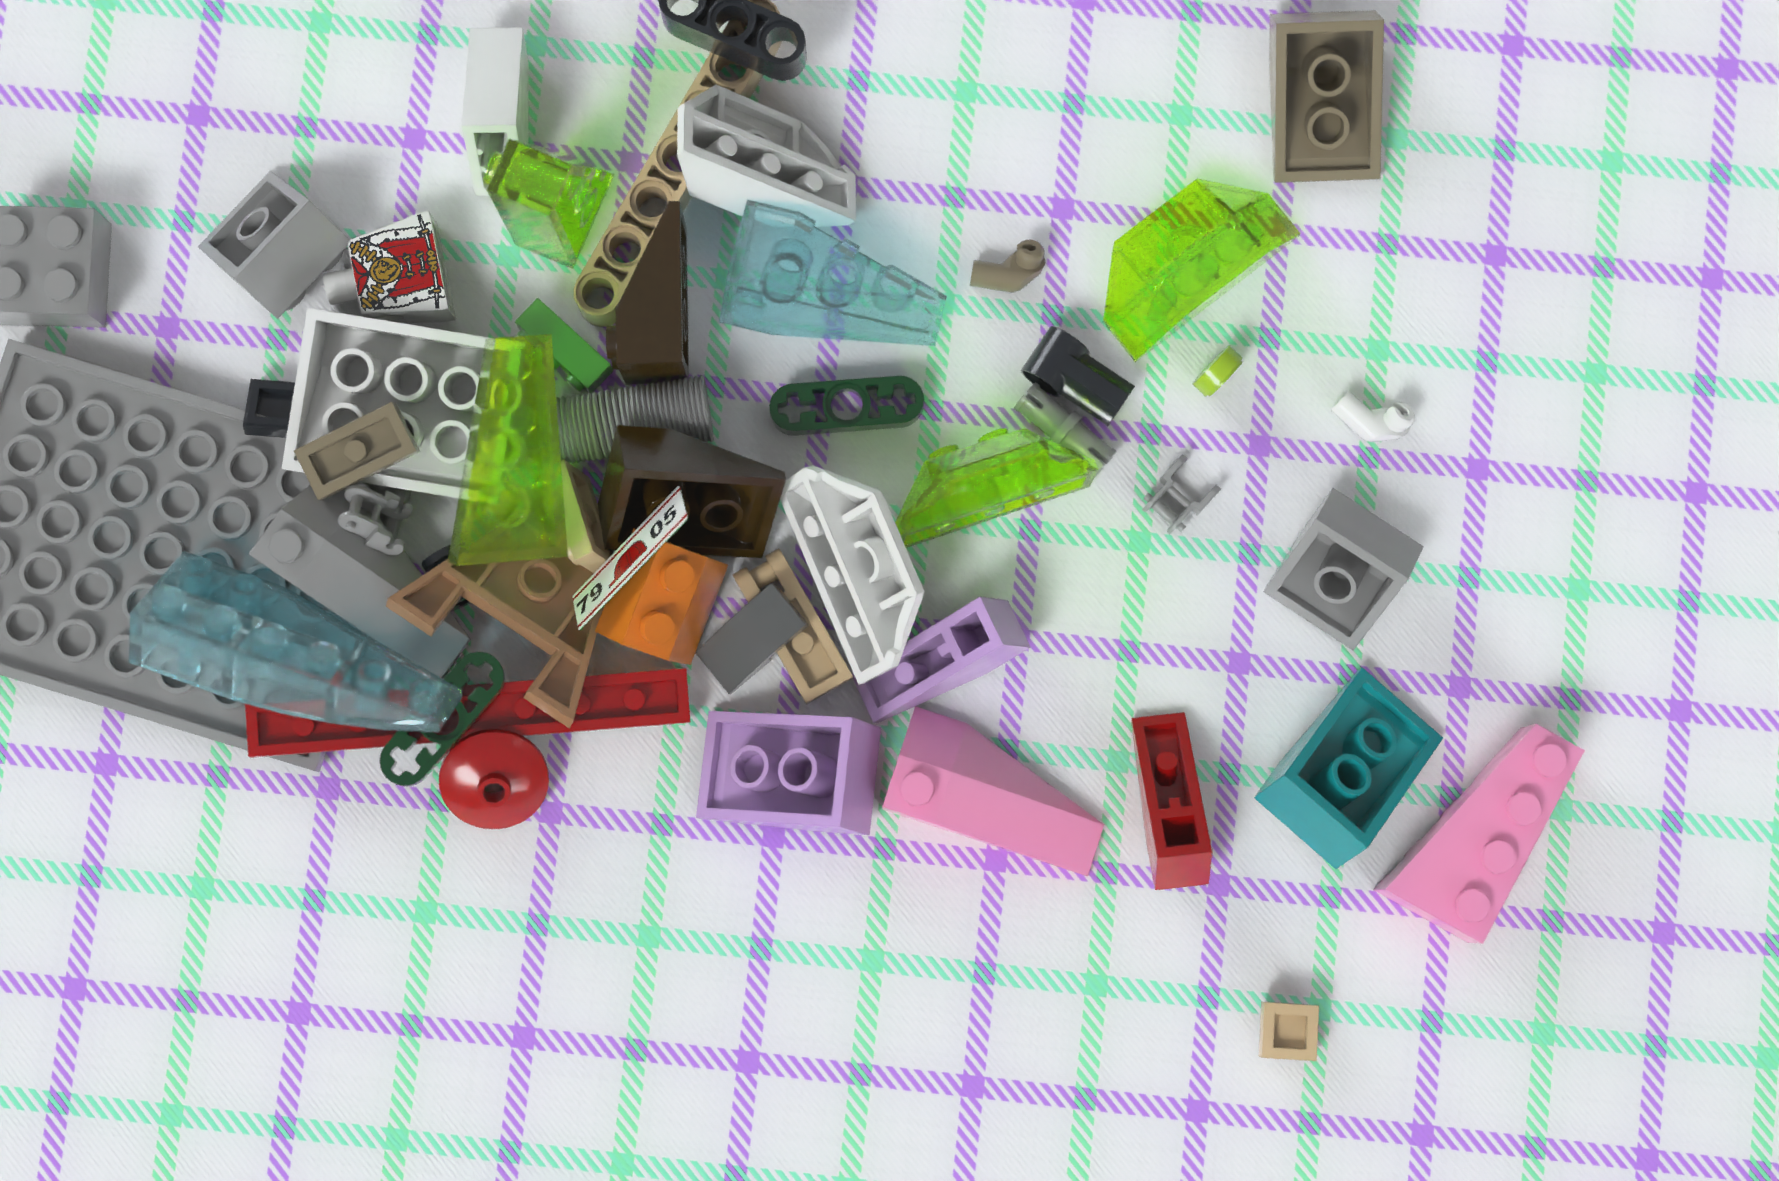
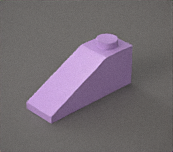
M978 597L908 640L897 667L861 685H858L854 674L853 680L873 723H879L981 677L1031 647L1008 600Z

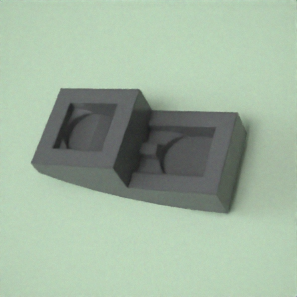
M771 583L725 623L696 652V655L727 693L732 694L767 665L774 654L801 633L809 624L775 583Z

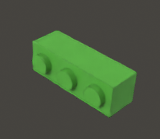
M539 298L516 319L515 323L520 330L517 335L531 348L536 344L545 352L541 357L554 370L560 366L569 374L565 379L578 392H581L584 388L587 392L593 393L613 372L611 364Z

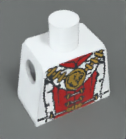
M429 211L420 212L351 239L348 242V250L352 268L323 274L324 288L329 304L335 305L358 300L364 317L398 323L449 322L456 320L438 226Z

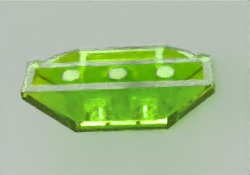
M1197 178L1114 241L1103 323L1136 363L1297 239L1301 233L1268 193Z
M1006 428L997 429L980 437L977 444L959 449L958 445L955 444L948 445L932 452L928 456V460L924 461L895 524L905 547L908 548L1091 486L1099 469L1094 459L1027 428L1011 433Z

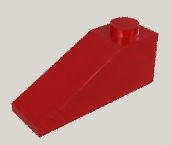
M1185 712L1132 718L1131 726L1146 845L1154 889L1164 890L1208 885L1212 847Z

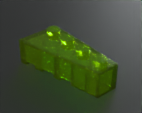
M552 335L488 338L485 340L448 562L456 566L568 557Z

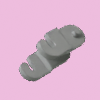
M1183 454L1160 478L1159 482L1164 486L1154 497L1148 492L1143 498L1148 503L1142 510L1147 512L1152 508L1171 525L1167 530L1169 534L1176 528L1182 532L1186 527L1182 521L1191 511L1198 515L1221 490L1216 484L1200 503L1196 501L1191 503L1173 487L1171 477L1188 459ZM1166 491L1186 508L1179 517L1159 500Z
M360 485L347 487L344 495L346 500L350 502L349 511L339 515L338 524L340 527L366 539V546L386 555L402 553L405 542L402 539H396L394 544H390L392 532L383 529V524L379 523L378 520L380 513L394 519H407L412 513V505L405 503L402 508H397L400 496L389 491H385L381 495ZM361 508L372 512L371 518L361 515Z

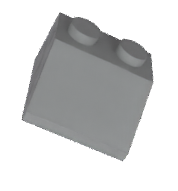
M269 171L202 241L198 248L278 319L285 311L293 309L302 301L306 289L322 272L330 270L339 262L343 250L348 246L350 239L309 199L272 171Z
M1332 488L1298 536L1263 592L1354 650L1407 582L1424 546Z

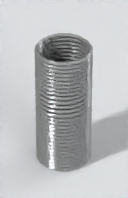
M695 375L694 378L690 376L689 379L685 377L683 380L679 378L678 381L676 379L673 381L668 380V382L663 381L662 383L658 381L657 384L653 382L651 385L647 383L646 386L644 384L641 386L636 385L635 387L631 386L630 388L626 386L625 389L619 387L617 391L613 388L611 393L607 389L605 392L600 390L598 394L594 391L593 393L588 392V394H577V396L573 394L571 397L567 395L566 398L564 396L561 398L556 397V399L551 398L550 400L546 398L543 403L547 439L554 464L562 460L572 464L576 461L579 464L580 461L583 463L591 459L595 461L596 458L602 460L604 456L608 459L617 425L671 428L705 442L710 441L712 443L714 440L704 376L702 375L699 377Z

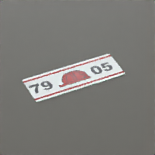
M677 486L573 595L578 630H581L687 521L688 516L680 486Z

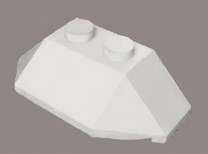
M717 84L678 107L677 156L690 196L773 229L850 225L856 221V175L845 164L840 166L829 148L802 121Z
M814 465L805 467L786 479L780 501L858 685H861L899 665L925 591L882 491Z

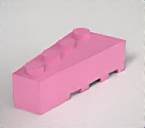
M1538 724L1520 728L1474 778V782L1457 800L1450 804L1441 814V818L1421 840H1418L1410 848L1401 862L1373 890L1467 943L1483 944L1585 750Z

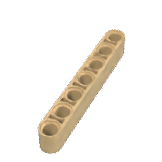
M748 0L780 14L776 5L770 0ZM730 20L722 34L729 37L739 36L744 32L746 24L738 20ZM782 41L774 43L769 48L768 52L774 57ZM710 52L679 106L716 84L750 99L763 74L739 65L746 70L743 77L737 81H725L718 76L721 69L729 64H739ZM678 108L576 280L573 289L574 299L583 318L592 325L607 327L616 323V307L662 214L657 217L643 216L639 212L643 202L649 198L656 197L663 199L667 204L669 201H680L682 212H684L692 199V196L689 195L683 173L671 171L666 167L667 160L677 153ZM631 242L641 248L638 257L629 263H621L613 258L615 249L623 243ZM605 287L614 292L611 303L604 308L595 309L589 307L586 303L588 295L596 288Z

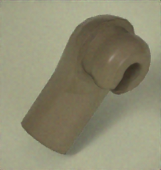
M1024 240L1017 245V251L1002 264L974 260L970 286L1010 293L1020 291L1041 274L1045 265L1043 246L1035 240Z

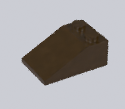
M680 201L668 202L616 307V326L606 327L607 358L611 359L613 370L619 369L626 385L652 384L653 382L657 384L658 381L660 383L663 381L668 382V380L673 381L674 379L678 381L679 378L683 380L685 377L689 379L687 227Z
M617 425L598 501L605 550H617L632 534L633 529L636 530L677 486H680L688 519L667 542L702 555L762 558L786 482L785 472L671 428Z

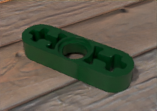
M906 376L794 383L784 385L775 391L770 400L769 410L774 426L780 432L791 436L902 428L912 425L920 417L923 411L924 394L919 384ZM877 389V401L892 399L895 389H904L905 397L914 398L915 403L907 405L906 414L897 415L894 406H877L879 418H869L871 400L867 390ZM852 392L861 399L862 410L854 419L843 420L832 412V400L839 393ZM824 393L823 413L826 422H816L817 411L800 413V422L790 423L787 414L778 413L779 408L787 406L789 397H798L799 404L802 406L816 405L814 394Z
M473 652L465 655L389 740L380 755L382 773L389 781L400 786H414L422 782L499 695L504 686L505 674L500 662L494 656L485 652ZM487 663L493 668L489 673V677L494 683L488 690L480 686L475 688L469 695L468 700L477 703V706L468 713L460 700L445 692L452 684H455L458 691L461 692L470 681L469 676L465 673L466 669L470 665L480 669ZM440 703L454 706L459 714L458 726L447 735L434 734L427 725L428 712L433 706ZM417 725L422 735L431 742L439 744L440 748L432 755L425 746L415 758L416 763L420 766L418 772L412 774L411 772L404 771L398 776L393 771L397 761L392 755L398 748L407 752L417 743L418 739L409 736V732Z

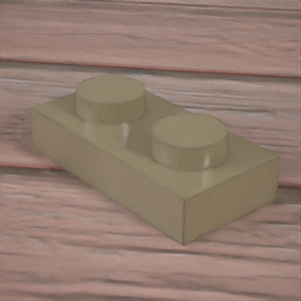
M390 402L293 450L318 500H324L420 452L395 402Z

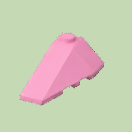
M915 706L882 810L1084 876L1089 875L1104 827L1103 823L967 723Z

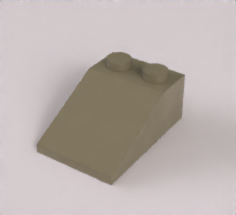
M1375 10L1270 14L1269 76L1273 176L1275 183L1381 179L1384 19Z

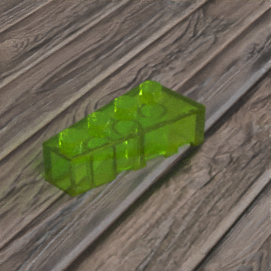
M508 139L503 153L495 152L491 157L485 171L484 183L488 184L486 190L516 246L573 269L615 174L557 150Z

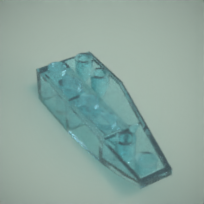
M186 551L178 557L130 612L129 663L225 698L274 712L332 724L364 728L439 732L462 699L463 691L286 587Z

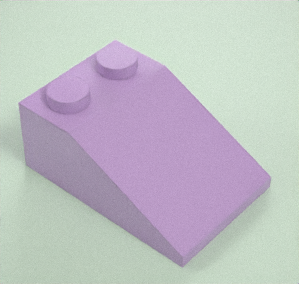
M709 711L696 818L817 832L870 835L881 727L853 717Z

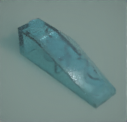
M747 200L726 278L720 323L770 335L927 346L936 345L947 298L945 294L892 264L883 266L859 252L860 246L845 237L841 242L815 227L816 221L801 212Z

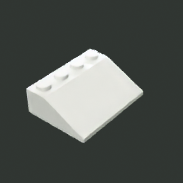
M307 308L281 469L304 473L293 450L390 402H395L420 452L360 482L498 505L523 400L531 347L518 342Z

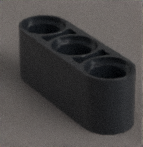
M658 0L664 26L669 33L681 40L775 80H792L800 75L805 68L807 51L804 31L798 23L790 18L748 0H693L698 4L697 8L689 15L681 16L670 11L674 3L679 0ZM730 20L741 21L747 26L742 34L735 37L725 36L719 31L721 26ZM778 41H787L796 47L794 53L785 58L774 57L768 52L771 45Z

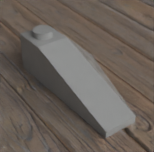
M311 485L306 487L281 508L249 555L437 683H440L471 641L468 634L451 612L431 637L385 607L390 596L421 577L422 574L404 549L398 555H386L366 546V539L340 527L338 524L339 515L349 511L350 502L346 500L344 495L346 489L324 500H318ZM361 508L360 514L371 518L372 512ZM379 517L378 522L383 524V529L388 530ZM391 535L390 544H394L396 539Z

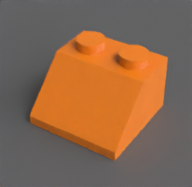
M666 541L604 605L595 632L621 645L658 658L691 665L728 564Z

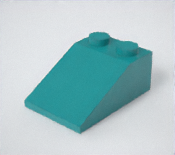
M1362 667L1283 757L1254 798L1333 868L1337 869L1369 847L1443 737Z

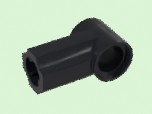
M1051 326L1022 367L1021 373L1032 384L1038 383L1040 388L1046 393L1055 397L1064 396L1082 410L1109 426L1135 386L1089 356L1090 352L1087 347L1074 336L1058 327Z

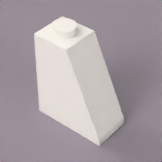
M523 27L469 29L461 127L475 196L528 195L529 62Z

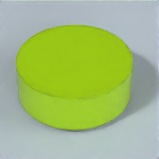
M1228 345L1199 374L1192 385L1205 397H1210L1239 368L1243 358Z

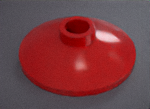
M501 729L481 730L460 739L445 755L439 771V789L448 809L465 823L484 829L508 828L531 817L543 803L549 785V772L546 760L535 744L520 734ZM492 783L500 784L504 788L502 791L495 793L484 790L487 785Z

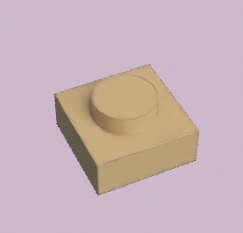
M1261 1002L1259 1057L1317 1061L1319 1006Z

